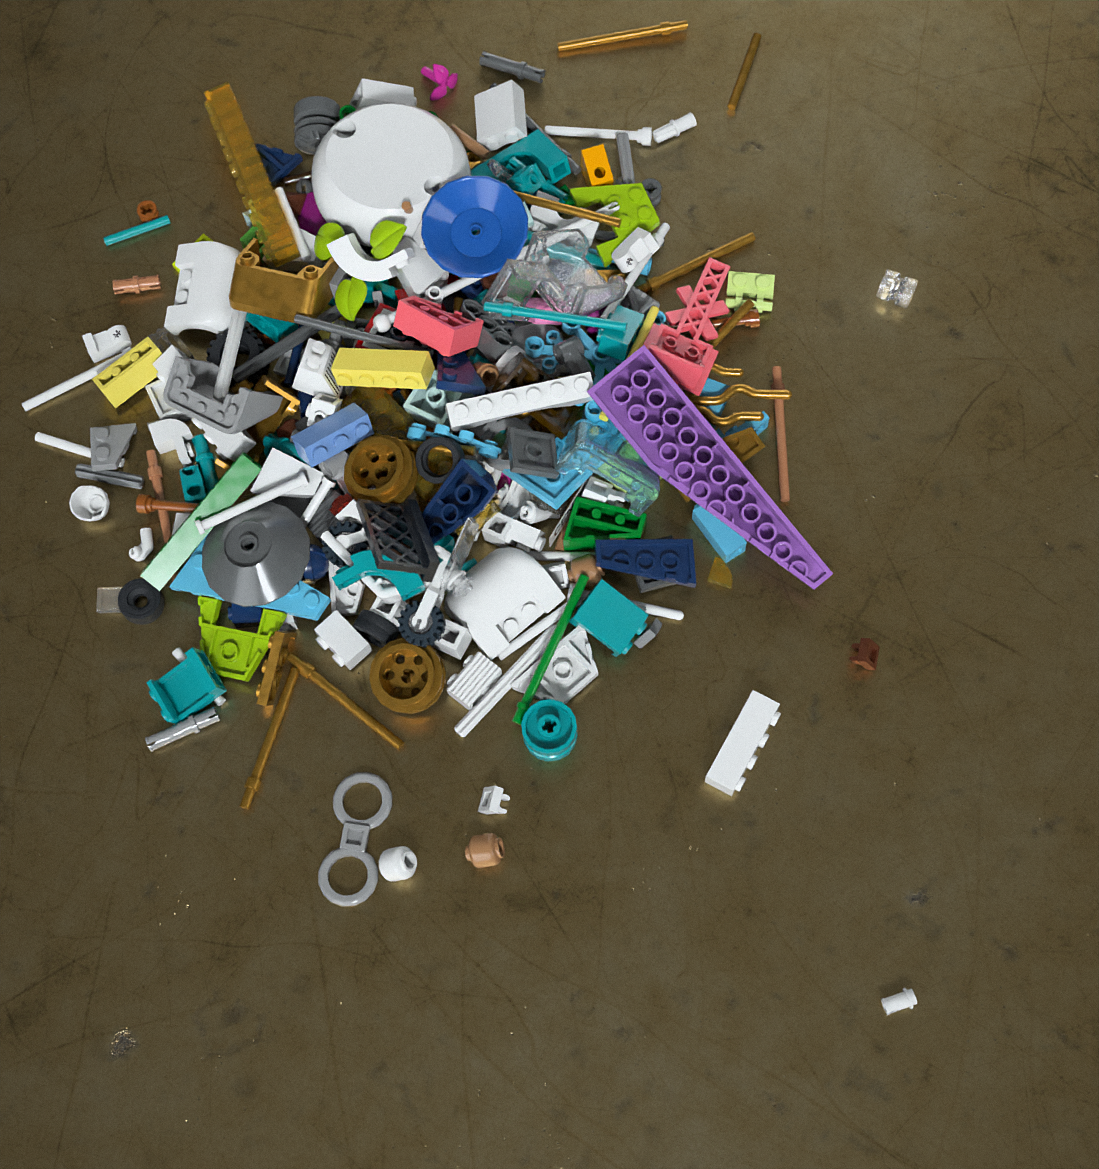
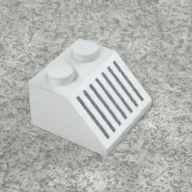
M309 338L292 385L293 389L313 396L323 393L340 398L343 386L337 385L331 371L332 364L337 355L332 346Z

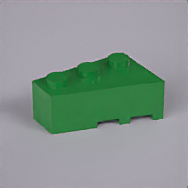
M576 496L563 539L564 550L595 549V540L642 539L647 524V514Z

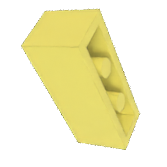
M147 337L92 380L110 403L117 408L157 377L158 371L152 364L162 355V352Z

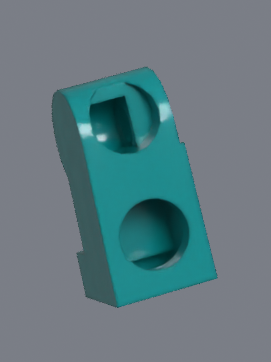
M199 464L179 469L185 502L200 503L207 495V489Z

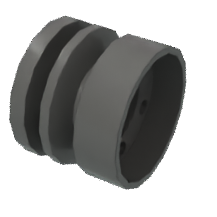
M321 96L307 97L295 104L294 143L300 151L315 155L324 136L340 120L339 104L330 98Z

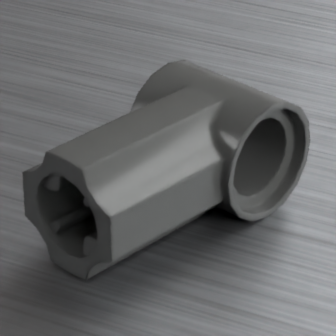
M573 336L553 346L555 359L559 364L566 367L570 376L590 372L592 379L595 378L596 375L584 356V346L577 336Z

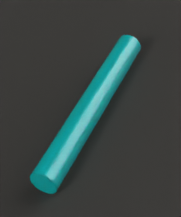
M168 215L103 237L106 246L168 225L171 222Z

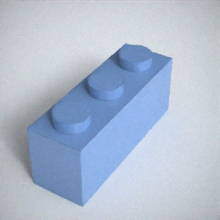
M352 403L291 437L299 457L312 468L374 434L368 414L357 404Z

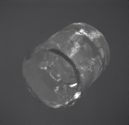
M887 269L876 297L887 302L892 299L895 305L907 309L917 287L918 280L908 276L901 278L900 273Z

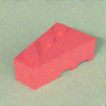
M417 296L407 297L398 301L393 326L401 330L404 335L412 336L419 340L421 344L430 346L438 350L441 355L448 357L478 346L484 320L476 318L475 321L468 320L462 317V312L455 311L452 314L441 310L442 305Z

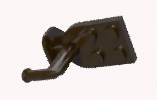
M519 352L505 365L491 392H499L507 384H510V386L505 390L553 379L538 369L524 354ZM485 390V395L491 394L489 391ZM581 406L555 407L527 413L562 440L567 436Z

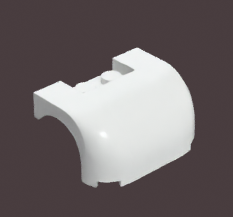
M213 241L178 245L175 266L180 269L174 305L167 307L164 327L173 335H179L185 329H203L215 334H225L224 330L229 329L233 308H231L229 302V292L235 261L241 253L240 251ZM245 318V322H244V327H243V329H244L245 327H248V328H249V326H250V323H249L248 321H246V318Z
M504 547L492 551L466 572V576L463 579H466V582L458 590H455L456 587L448 590L444 609L450 618L468 629L483 655L492 661L510 645L509 642L543 613H549L566 597L545 569L532 556L521 549Z

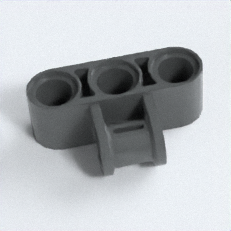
M472 299L464 300L459 312L463 313L462 317L471 321H475L476 318L484 320L479 343L476 347L490 361L497 363L502 355L510 349L513 343L511 335L514 333L516 326L513 323H509L502 316V313L484 311L483 306Z

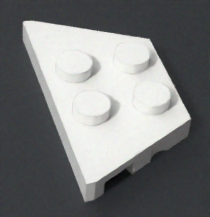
M577 626L559 642L534 698L540 700L552 699L566 704L598 676V670L586 630L581 626ZM540 659L511 684L513 690L525 693Z

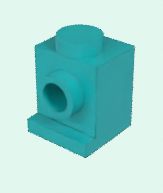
M536 163L519 169L506 181L512 190L530 195L547 183Z

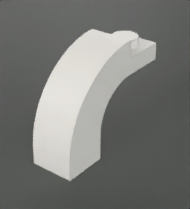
M354 233L347 234L327 244L336 263L346 273L364 281H382L398 276L397 270L409 265V259L415 257L412 248H407L384 260L374 259L362 250Z

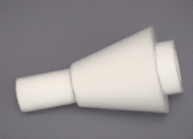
M531 501L524 502L520 509L521 520L527 525L548 518L558 519L561 515L559 509H548Z

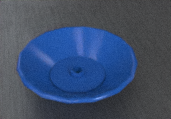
M464 176L446 183L431 196L422 214L421 237L428 255L443 270L461 278H484L503 271L519 257L528 236V216L521 198L507 184L489 176ZM474 230L480 231L478 235L472 234Z

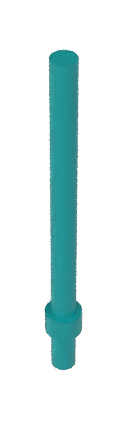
M485 301L484 311L502 313V316L506 317L516 315L625 332L627 329V322L515 306L511 302L501 304Z

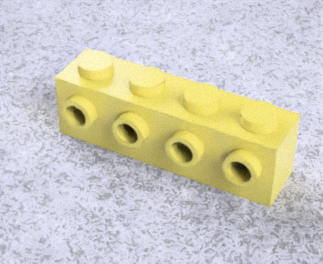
M339 348L331 367L336 383L340 386L427 389L435 369L429 351Z

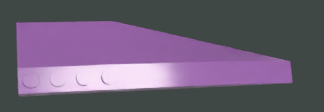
M645 345L640 347L587 391L646 465L813 590L833 574Z

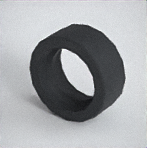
M431 437L425 440L419 446L415 456L416 468L419 474L426 481L434 484L444 483L459 461L465 459L462 447L455 440L448 437ZM440 445L447 447L453 455L452 468L444 475L433 473L428 465L429 451Z

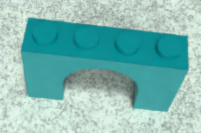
M539 129L470 170L471 176H489L501 181L490 169L505 178L512 172L506 169L507 164H512L509 161L515 156L527 166L536 163L541 173L554 183L571 173L567 156Z

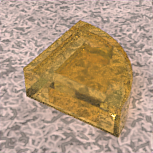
M715 557L708 582L731 589V572L723 560Z

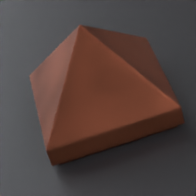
M286 191L285 195L293 214L301 215L307 195L305 193Z

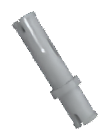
M213 706L195 716L192 714L182 722L149 737H145L147 745L150 744L148 748L153 752L193 732L196 734L202 728L221 721L219 714H216V708Z

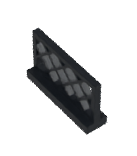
M407 498L405 505L358 499L356 507L377 569L420 574L422 581L432 582L440 561L417 500ZM367 509L373 510L374 512H376V514L374 515ZM390 512H392V513H399V516H400V517L398 518V517L394 516L393 514H391ZM381 517L385 518L386 520L390 521L391 523L388 524L387 522H385L384 520H382ZM374 523L382 529L379 530L371 524ZM396 526L399 527V528L402 529L405 533H402L401 531L397 530V529L394 528V527H396ZM388 532L397 539L394 540L393 538L386 535V533ZM380 539L381 541H383L384 543H386L387 546H384L383 544H381V543L378 542L377 540ZM403 542L406 545H408L410 547V550L400 543ZM392 549L397 550L403 555L399 556L398 554L393 552ZM385 555L393 561L383 560L382 556ZM409 558L410 560H412V561L415 562L416 564H412V563H410L409 561H407L406 559Z

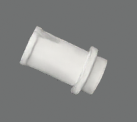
M906 988L901 993L881 999L887 1015L908 1007L913 1009V1005L917 1004L913 990H907Z

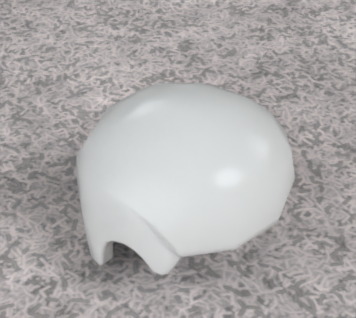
M80 486L71 494L69 505L71 512L78 519L98 521L108 513L110 502L107 493L100 487Z

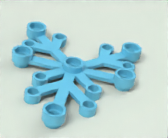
M659 311L654 323H658L657 325L659 326L661 323L665 325L666 316L663 312ZM562 322L563 331L568 335L577 336L587 349L584 350V356L595 366L596 376L593 385L604 378V369L610 373L617 367L616 364L623 362L599 353L600 342L596 345L581 329V325ZM550 330L546 333L545 341L547 345H544V341L537 336H531L525 341V353L531 358H538L542 354L552 356L542 361V371L546 374L554 373L556 366L559 364L554 357L553 346L563 340L560 338L559 332L555 330ZM594 400L589 401L585 406V417L590 422L600 421L599 415L602 411ZM585 403L577 404L576 406H582Z

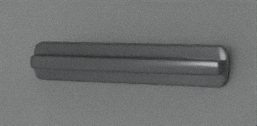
M81 463L77 464L75 469L77 477L125 487L142 489L145 482L142 475L117 470L93 471L91 465Z

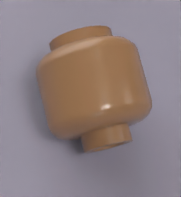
M591 553L573 559L571 561V569L567 571L572 583L577 582L580 574L589 577L585 588L596 585L603 579V575L606 574L605 568L596 566L595 556Z
M494 833L472 836L469 840V846L465 847L467 860L471 861L476 868L498 865L501 858L505 856L503 840Z

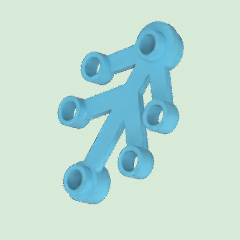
M412 423L407 432V438L415 441H425L426 437H448L455 440L459 445L476 446V451H479L478 455L491 459H497L498 454L502 450L497 447L498 443L494 441L484 440L480 442L473 439L474 433L470 431L460 430L459 436H455L449 433L450 427L436 424L433 433L426 431L425 425Z

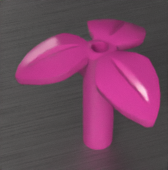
M433 64V70L427 66L421 69L422 75L438 84V87L430 95L429 99L431 101L444 97L447 93L446 87L448 86L453 89L457 83L458 74L452 73L449 76L448 70L442 65Z

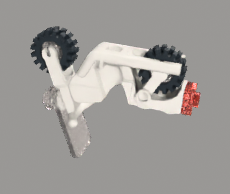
M348 493L337 497L329 509L340 522H337L335 527L331 525L329 527L330 531H326L321 535L322 544L324 545L322 550L326 558L339 568L347 565L352 567L354 563L350 556L367 551V548L370 547L364 528L361 529L356 524L350 523L356 522L362 525L356 507L357 502ZM468 517L452 553L440 545L434 546L437 556L443 559V561L439 564L432 582L422 581L426 589L420 592H425L421 602L417 600L412 601L413 604H407L405 606L406 609L400 612L401 618H398V623L400 624L398 628L403 638L410 644L425 648L427 645L433 646L436 640L440 641L441 634L445 632L444 625H446L444 615L439 609L444 598V591L450 593L452 590L455 597L460 595L464 597L473 588L471 585L473 579L467 577L466 572L461 570L479 528L478 523L472 517ZM374 523L371 524L379 530L382 529ZM380 539L377 540L384 546H387V544L381 541ZM409 558L406 559V560L409 561L410 563L416 564L415 562H413V561L410 560ZM368 576L361 579L383 602L391 604L403 600L390 580L381 576Z

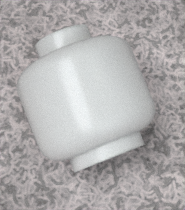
M406 846L389 848L380 855L379 869L382 876L388 881L408 879L416 871L417 858L411 849Z

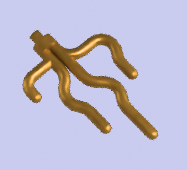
M716 363L713 364L710 371L720 377L740 378L744 375L742 368H724ZM735 384L728 387L718 396H698L691 392L686 396L708 422L714 426L727 427L739 421H762L764 414L762 412H734L727 417H718L705 406L721 405L738 393L753 399H790L793 394L790 390H757L746 384Z

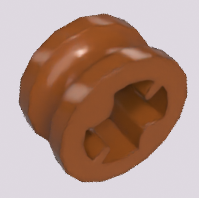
M145 200L138 204L137 213L142 222L145 223L159 217V211L153 201ZM152 210V213L147 212L146 214H144V211Z

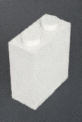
M513 80L474 95L478 143L492 151L527 137L524 90Z

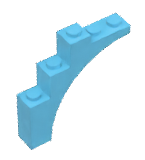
M762 411L764 414L762 421H745L739 427H731L725 435L719 428L715 431L723 438L752 427L756 434L759 435L768 428L769 417L765 411ZM696 504L694 506L692 520L725 564L745 551L747 542L742 536L700 505Z

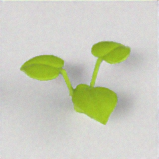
M388 220L378 223L370 236V244L373 247L371 253L374 256L372 258L384 260L389 257L402 239L407 226ZM330 222L324 224L319 229L315 237L314 252L320 260L328 261L332 257L327 244L345 236V232L340 225ZM352 277L351 281L343 280L336 290V306L339 312L350 321L354 322L357 312L365 301L367 295L366 283L361 279Z

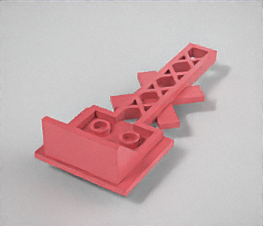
M710 257L694 292L690 285L676 289L685 308L665 313L670 326L678 325L677 330L662 323L660 326L653 323L643 344L679 388L698 396L702 392L719 352L712 349V345L699 340L700 334L704 341L717 339L719 335L709 318L729 313L723 300L716 301V298L731 266ZM711 269H713V270H715V271H717V272H720V273H722V274L713 275ZM705 285H711L712 290L707 291ZM704 300L705 304L701 305L699 301ZM689 331L693 340L680 335V333Z

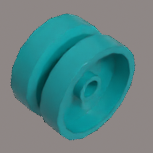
M552 699L541 700L530 706L524 714L521 723L524 744L529 753L537 759L548 762L557 761L568 756L574 749L578 737L576 717L564 703ZM553 729V732L548 733L547 730Z

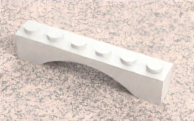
M173 345L152 364L158 371L157 377L165 384L167 383L175 357L188 358L184 352ZM195 418L191 419L198 428H203L205 431L204 437L211 444L217 446L215 451L224 460L229 458L234 462L243 451L247 453L257 444L246 429L237 434H226Z
M586 372L446 403L450 430L455 432L526 412L572 406L592 401L593 399L587 393L594 386L591 373Z

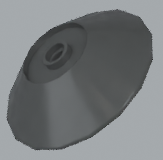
M269 501L215 525L209 532L202 548V570L209 587L224 601L243 607L267 605L286 596L302 579L310 560V538L302 520L287 507ZM250 545H254L251 550H247Z

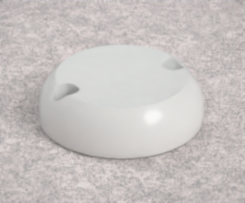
M381 103L363 107L348 114L328 131L320 142L313 158L312 189L317 207L327 223L332 222L340 225L345 235L354 233L359 244L372 247L370 236L373 229L378 223L386 220L407 226L400 242L405 237H409L414 241L412 237L422 220V214L431 196L446 183L464 176H471L467 152L461 140L444 121L428 111L415 106L400 103ZM403 202H410L413 207L411 214L404 212L401 207Z

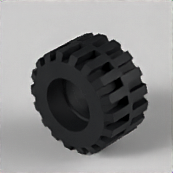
M244 328L237 354L249 355L246 361L248 362L265 351L261 339H258L254 332L250 334L249 330ZM228 329L224 330L225 334L223 335L217 334L216 340H211L209 343L211 348H207L206 351L208 355L206 361L220 366ZM269 364L247 378L249 382L254 384L252 388L255 387V384L263 375L267 376ZM231 378L230 389L236 384L233 378Z

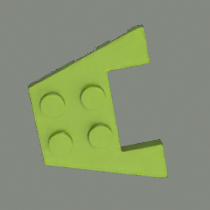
M642 183L570 189V195L576 207L586 208L597 203H601L602 207H605L613 202H618L616 206H620L618 211L609 215L622 219L619 228L612 226L617 238L596 246V251L604 267L612 263L613 251L637 227L651 232L660 225V220Z
M198 596V605L200 606L201 616L198 618L202 640H199L200 650L204 651L218 676L249 682L268 650V642L271 635H274L275 631L280 630L287 618V614L263 609L257 634L221 627L216 624L222 601Z

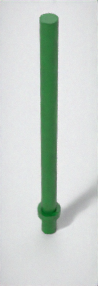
M580 574L521 702H517V710L512 722L521 725L524 714L530 708L535 693L589 580V577Z

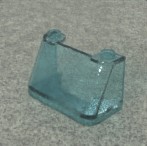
M581 419L570 428L555 470L564 475L573 469L578 470L577 473L581 475L587 469L626 490L624 500H630L631 502L628 512L640 517L659 495L661 489L660 476L646 465L628 442L592 421Z

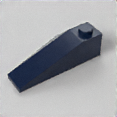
M461 459L422 512L433 545L482 512L497 493L498 489L493 476L476 460Z

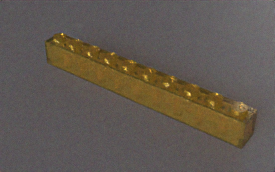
M229 82L205 91L204 94L207 101L204 102V105L209 115L213 114L210 120L215 130L219 129V133H216L221 146L225 145L226 147L222 150L227 161L232 162L229 168L234 178L238 177L239 179L235 183L240 194H245V197H242V201L247 211L251 210L252 212L248 216L252 225L258 227L255 234L260 244L264 243L265 245L262 251L266 260H272L275 267H279L301 257L243 112Z

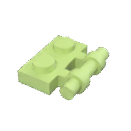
M729 271L726 296H734L735 299L726 298V306L737 311L746 301L743 300V297L756 298V301L751 300L755 304L752 309H758L759 313H762V311L772 312L773 302H764V299L773 300L775 275Z

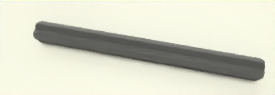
M335 304L316 319L332 323L343 315ZM303 325L235 369L232 378L236 383L242 382L319 332L320 329Z

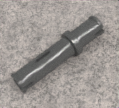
M486 51L482 52L484 57L480 56V65L516 75L521 80L526 78L541 84L543 82L541 78L545 77V69L530 66L525 61L520 63Z

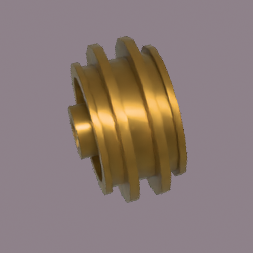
M388 435L372 436L359 443L350 453L344 466V482L348 492L356 500L364 499L401 504L412 494L418 481L419 472L416 468L414 453L398 438ZM391 456L396 457L395 461L389 462ZM376 486V489L370 490V487Z
M401 638L387 643L377 652L371 663L369 680L372 692L382 705L396 712L413 714L428 709L439 699L445 688L446 670L443 659L433 647L429 645L425 648L418 647ZM403 655L405 658L404 663L398 664L397 658ZM417 656H421L423 659L420 665L415 664ZM389 671L394 672L395 676L392 680H388ZM414 671L413 681L408 683L406 679L409 678V672ZM428 672V679L425 682V673ZM397 687L402 689V695L399 697L394 694ZM420 689L421 692L414 697L412 694L413 690Z

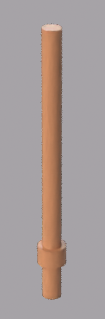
M772 367L773 384H771V390H785V384L782 383L781 367ZM774 399L780 501L788 502L790 501L784 400Z
M148 450L146 452L149 464L147 471L149 479L152 480L155 499L166 501L161 480L163 478L162 468L158 465L156 451ZM158 510L164 543H166L172 536L169 514L167 510ZM179 568V569L175 572V574L171 577V578H172V582L174 581V579L176 578V576L179 574L180 568Z

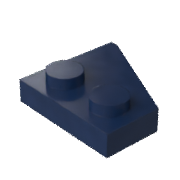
M258 143L254 144L240 157L242 163L271 188L277 185L303 161L302 155L299 153L291 155L284 153L283 149L269 148Z

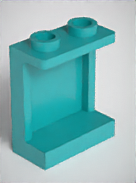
M601 579L573 614L569 622L575 627L581 626L613 651L612 655L617 657L621 653L625 655L633 645L630 640L635 634L639 636L647 626V623L644 621L649 615Z
M194 647L185 652L187 659L160 679H150L146 682L150 688V696L160 705L162 709L160 713L167 722L177 724L188 719V716L195 715L227 691L204 651Z

